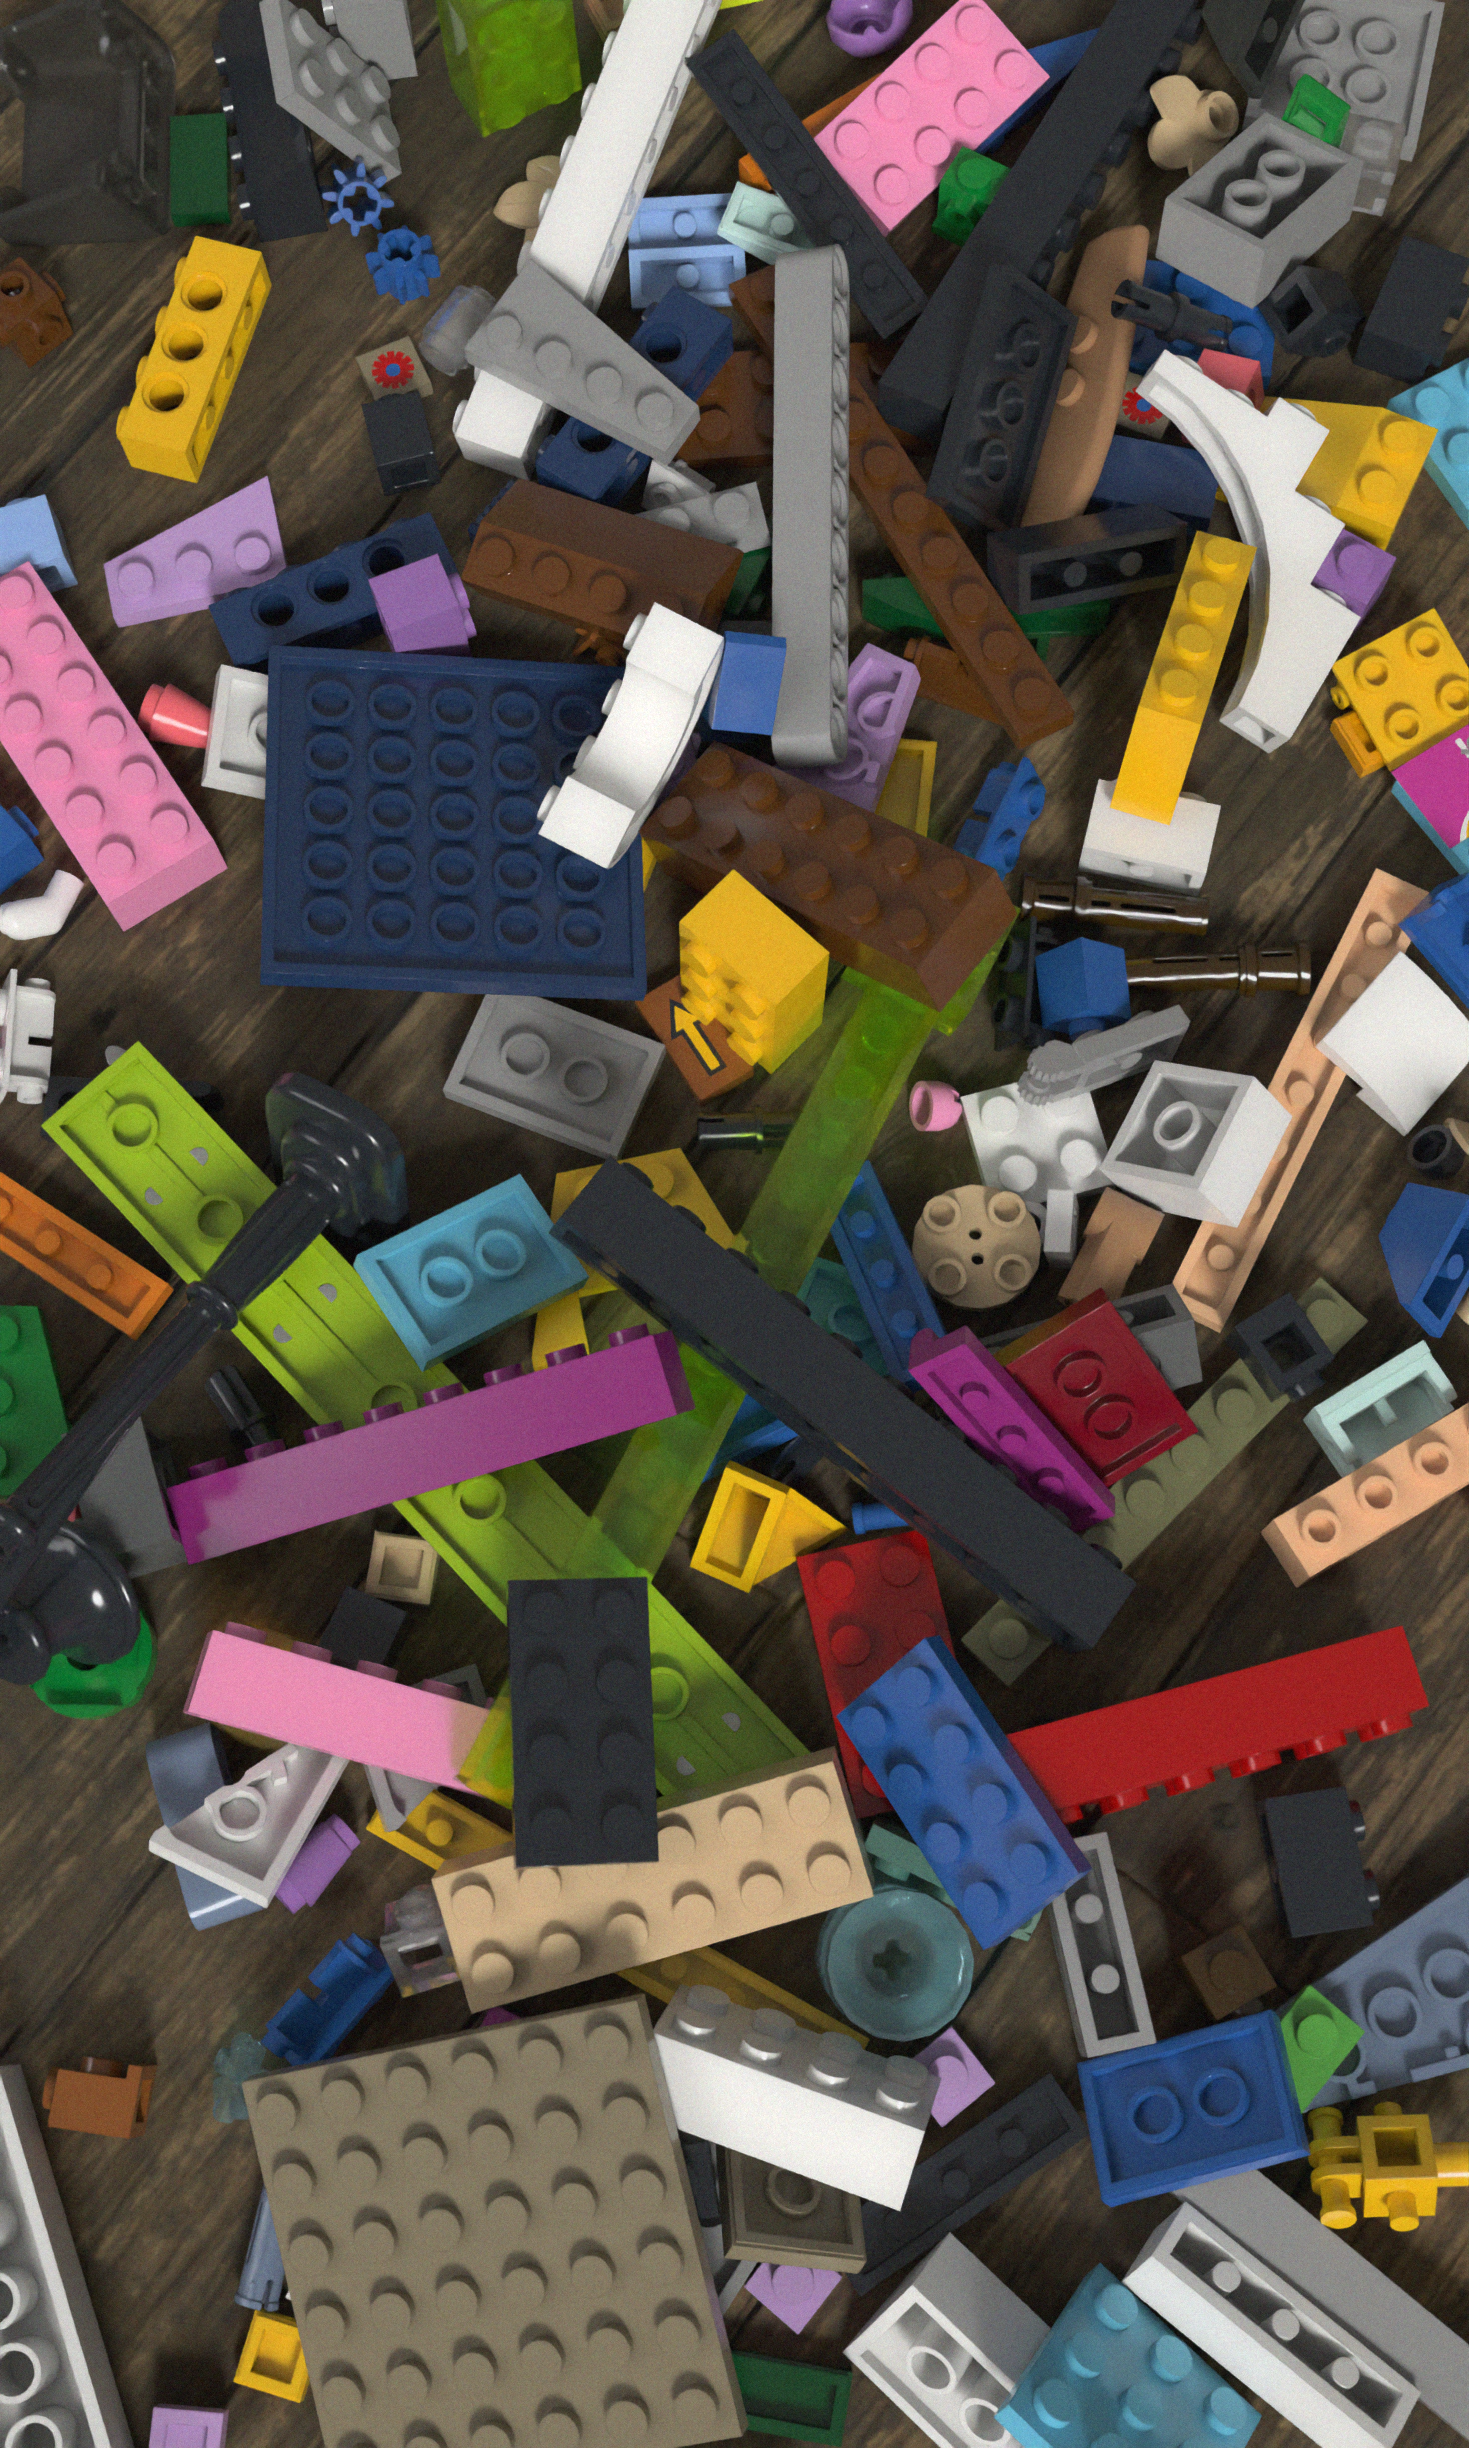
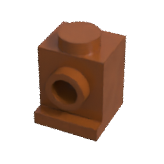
M82 2056L80 2068L53 2066L48 2073L43 2092L44 2109H50L47 2127L126 2139L145 2136L157 2065L147 2063L131 2064L128 2066L127 2075L122 2074L124 2061Z

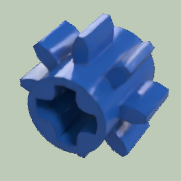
M356 156L353 167L343 170L339 165L333 163L331 167L335 178L332 186L323 185L319 188L322 198L336 202L335 205L329 208L326 214L329 222L335 224L344 218L348 222L352 236L357 237L360 231V226L370 223L380 230L382 225L378 216L381 207L389 208L394 206L391 195L386 192H378L377 190L387 180L384 171L379 169L369 175L366 172L361 156ZM356 186H363L368 197H360L358 206L351 207L346 196H353Z
M403 225L401 229H395L386 234L379 233L377 235L379 241L378 252L366 254L369 273L374 275L373 280L377 294L380 296L389 291L393 297L399 299L401 305L420 296L428 297L430 295L428 288L429 278L441 276L438 256L433 255L431 237L427 234L418 238L415 233L408 230L407 225Z

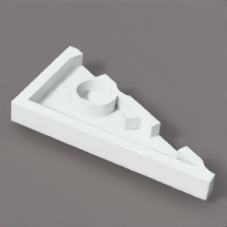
M288 1743L248 1769L239 1782L223 1786L207 1796L202 1807L169 1829L164 1825L156 1830L149 1840V1851L267 1909L350 1760Z

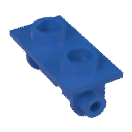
M1023 757L1019 767L1009 762H1001L998 769L994 768L989 771L987 779L972 808L976 815L989 817L987 823L967 819L952 847L953 850L996 869L1002 882L1006 874L1011 872L1016 866L1020 854V844L1031 822L1036 820L1041 814L1045 802L1046 789L1029 758Z
M355 1932L346 1941L339 1938L332 1950L308 1976L311 1982L320 1988L322 1992L314 2000L298 1988L273 2019L266 2023L265 2026L269 2032L261 2040L262 2043L277 2057L282 2059L285 2056L292 2066L330 2059L337 2051L340 2043L366 2012L382 1998L385 1990L399 1975V1972L368 1939L364 1940Z

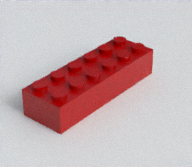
M1403 1625L1005 1736L1064 1826L1083 1819L1081 1808L1099 1803L1102 1815L1141 1805L1142 1802L1150 1800L1147 1789L1164 1785L1167 1797L1203 1788L1206 1784L1215 1782L1213 1771L1228 1767L1231 1778L1235 1779L1270 1769L1271 1766L1282 1763L1279 1753L1293 1749L1296 1761H1300L1348 1745L1345 1734L1357 1731L1360 1743L1399 1733L1400 1730L1413 1727L1410 1714L1428 1707L1429 1703Z

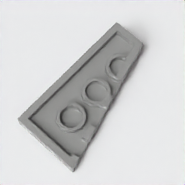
M529 259L464 347L468 363L667 466L700 421L699 407L695 402L531 259Z

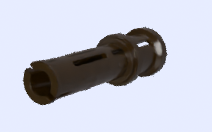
M1023 871L1019 891L1017 925L1030 916L1037 917V922L1068 925L1071 932H1080L1081 929L1087 930L1088 924L1139 930L1196 934L1197 936L1204 937L1208 926L1210 902L1209 897L1195 898L1150 892L1093 888L1092 881H1087L1085 877H1075L1073 882L1036 879L1034 872Z
M1296 940L1294 946L1256 948L1253 942H1243L1242 945L1236 946L1235 951L1125 955L1129 994L1236 990L1237 995H1243L1244 998H1254L1256 993L1260 991L1295 990L1297 996H1308L1310 991L1311 961L1307 940Z

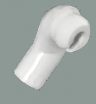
M56 870L43 896L6 902L0 906V931L15 940H27L57 933L74 905L84 885L83 882L70 873Z

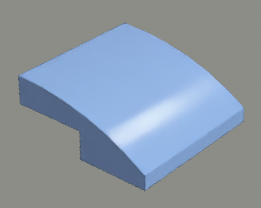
M733 193L642 199L628 234L632 312L645 311L652 302L659 303L673 285L710 307L733 306L729 300L728 284L746 277L745 250L717 235L718 227Z

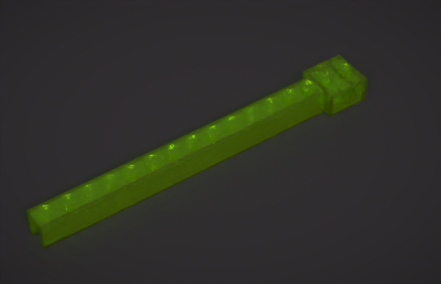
M1013 905L1017 914H1019L1021 909ZM1017 916L940 1013L846 966L840 978L862 989L728 1247L734 1248L749 1257L759 1270L757 1276L777 1292L784 1290L797 1296L932 1028L950 1037L970 1012ZM681 1340L677 1345V1349L696 1409L633 1429L556 1579L647 1577L649 1587L747 1394ZM507 1672L452 1780L512 1811L509 1681Z

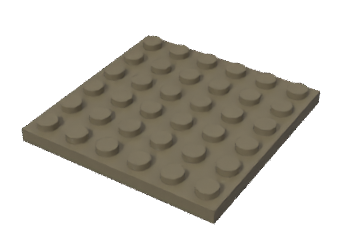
M644 1993L253 2074L241 2082L325 2448H677L743 2436L748 2427V2420Z

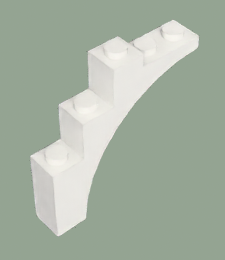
M1165 349L1146 372L1135 391L1172 420L1203 456L1228 499L1243 544L1257 547L1248 576L1250 585L1248 638L1238 680L1219 721L1267 753H1271L1292 737L1361 618L1347 609L1345 601L1339 595L1327 589H1317L1310 584L1345 523L1331 515V510L1324 502L1312 496H1302L1295 491L1330 430L1316 422L1315 416L1307 408L1296 403H1288L1280 397L1262 414L1254 408L1252 401L1239 391L1223 388L1205 376L1200 366L1193 360L1185 356L1173 355Z

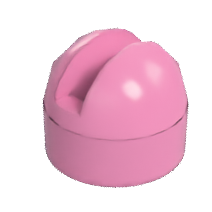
M941 1081L917 1082L912 1089L909 1101L910 1117L914 1127L918 1131H941L956 1124L962 1113V1105L956 1102L960 1096L958 1091L950 1084Z

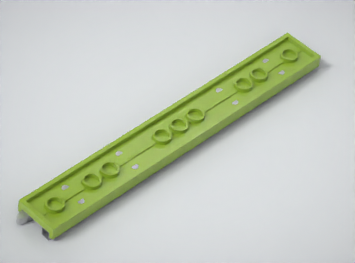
M139 1041L127 1051L118 1046H109L105 1051V1055L110 1066L41 1126L187 1284H190L192 1281H200L235 1234L277 1187ZM321 1233L273 1284L239 1314L238 1325L231 1330L319 1426L342 1420L345 1432L366 1425L363 1412L398 1401L402 1402L405 1413L426 1406L423 1393L460 1382L442 1362L424 1372L420 1370L359 1274ZM463 1385L465 1394L469 1393L470 1391ZM534 1459L392 1502V1505L506 1627V1583L508 1580L644 1577ZM647 1580L657 1790L663 1796L811 1753Z

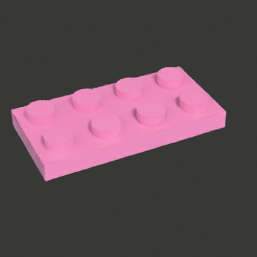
M959 0L828 124L814 140L876 227L886 237L940 185V180L962 146L975 151L1036 93L1050 76L983 0Z

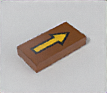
M679 974L647 993L643 1001H635V1008L657 1042L665 1045L666 1055L700 1107H703L753 1077L754 1068L729 1047L727 1038L731 1034L717 1019L714 1018L708 1025H704L684 1007L681 998L686 992L681 989V977Z

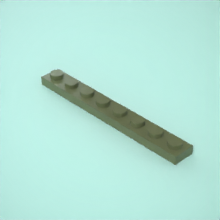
M1321 1277L1296 1301L1334 1356L1368 1322L1365 1317ZM1274 1349L1269 1352L1280 1369L1290 1367L1291 1359L1285 1351ZM1239 1358L1187 1411L1199 1431L1118 1480L1109 1489L1115 1496V1516L1078 1531L1075 1534L1088 1544L1095 1543L1111 1551L1122 1562L1123 1568L1121 1571L1123 1572L1290 1402V1399L1285 1394L1271 1403L1242 1359ZM1000 1599L959 1643L1007 1690L1053 1641Z

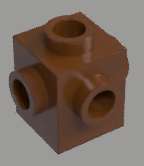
M18 257L4 269H0V348L4 349L8 346L30 368L74 333L61 305L66 300V296L58 283L45 270L36 274L21 257Z

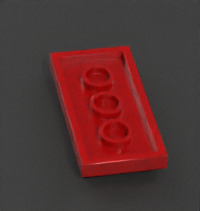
M916 1530L796 1557L850 1797L857 1820L895 1812V1809L836 1716L926 1637L940 1635L955 1658L927 1539Z

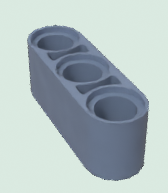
M212 1721L146 1743V1759L163 1823L168 1829L202 1807L207 1796L223 1786L234 1784L221 1737ZM175 1864L188 1913L198 1931L265 1909Z

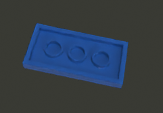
M940 1635L924 1638L836 1716L983 1950L1001 1943L1093 1869Z

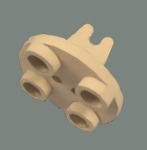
M971 1184L948 1190L927 1202L923 1214L915 1226L912 1253L927 1288L934 1297L956 1309L983 1312L1006 1306L1026 1291L1038 1270L1041 1240L1035 1220L1027 1211L1025 1202L1019 1195L1010 1191H1002L996 1187ZM977 1231L980 1233L981 1238L973 1240L969 1234ZM974 1256H980L983 1259V1263L976 1265L971 1259Z

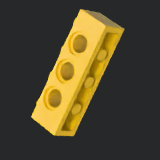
M195 236L188 256L182 257L177 264L174 277L175 290L169 305L163 306L158 313L155 325L156 339L149 356H143L139 362L136 372L137 388L130 406H124L120 411L116 434L131 467L198 483L272 284L262 252ZM214 306H216V307L213 308V309L205 310V309H207V308H209V307H214ZM197 355V357L194 359L184 361L186 358L190 356ZM179 405L177 408L173 410L164 411L170 406Z

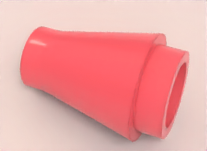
M171 683L166 688L152 684L143 700L137 725L141 731L149 733L151 741L206 749L211 709Z

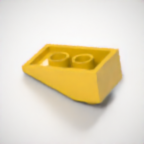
M1265 396L1259 412L1263 414L1278 398ZM1282 398L1288 403H1296L1307 408L1315 416L1316 422L1330 430L1295 491L1302 496H1312L1321 500L1329 507L1331 515L1345 523L1343 529L1385 551L1422 471L1438 429L1382 407ZM1219 485L1215 499L1229 504L1226 495Z

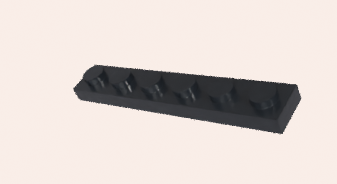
M733 28L686 64L688 70L814 248L832 244H839L842 247L849 271L850 298L885 347H888L913 328L930 300Z

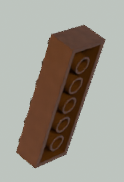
M716 740L711 743L638 831L666 875L707 895L734 869L830 952V958L939 1013L1018 915L996 869Z

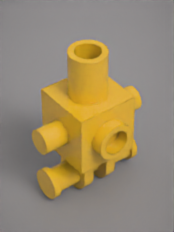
M1382 2102L1374 2107V2116H1357L1356 2136H1342L1343 2116L1338 2109L1321 2107L1312 2110L1307 2117L1308 2125L1313 2130L1314 2141L1309 2144L1311 2155L1308 2156L1309 2164L1315 2168L1311 2173V2185L1313 2192L1321 2196L1322 2209L1320 2210V2220L1327 2228L1344 2229L1355 2224L1357 2220L1356 2211L1351 2206L1350 2198H1361L1363 2217H1389L1392 2229L1411 2231L1419 2226L1418 2216H1435L1438 2187L1469 2186V2142L1433 2143L1428 2114L1402 2115V2109L1399 2104Z

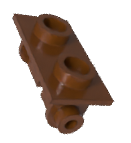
M926 635L923 638L916 636V638L911 637L909 639L903 659L916 665L921 677L916 692L917 696L1003 726L952 646L932 641L931 637Z

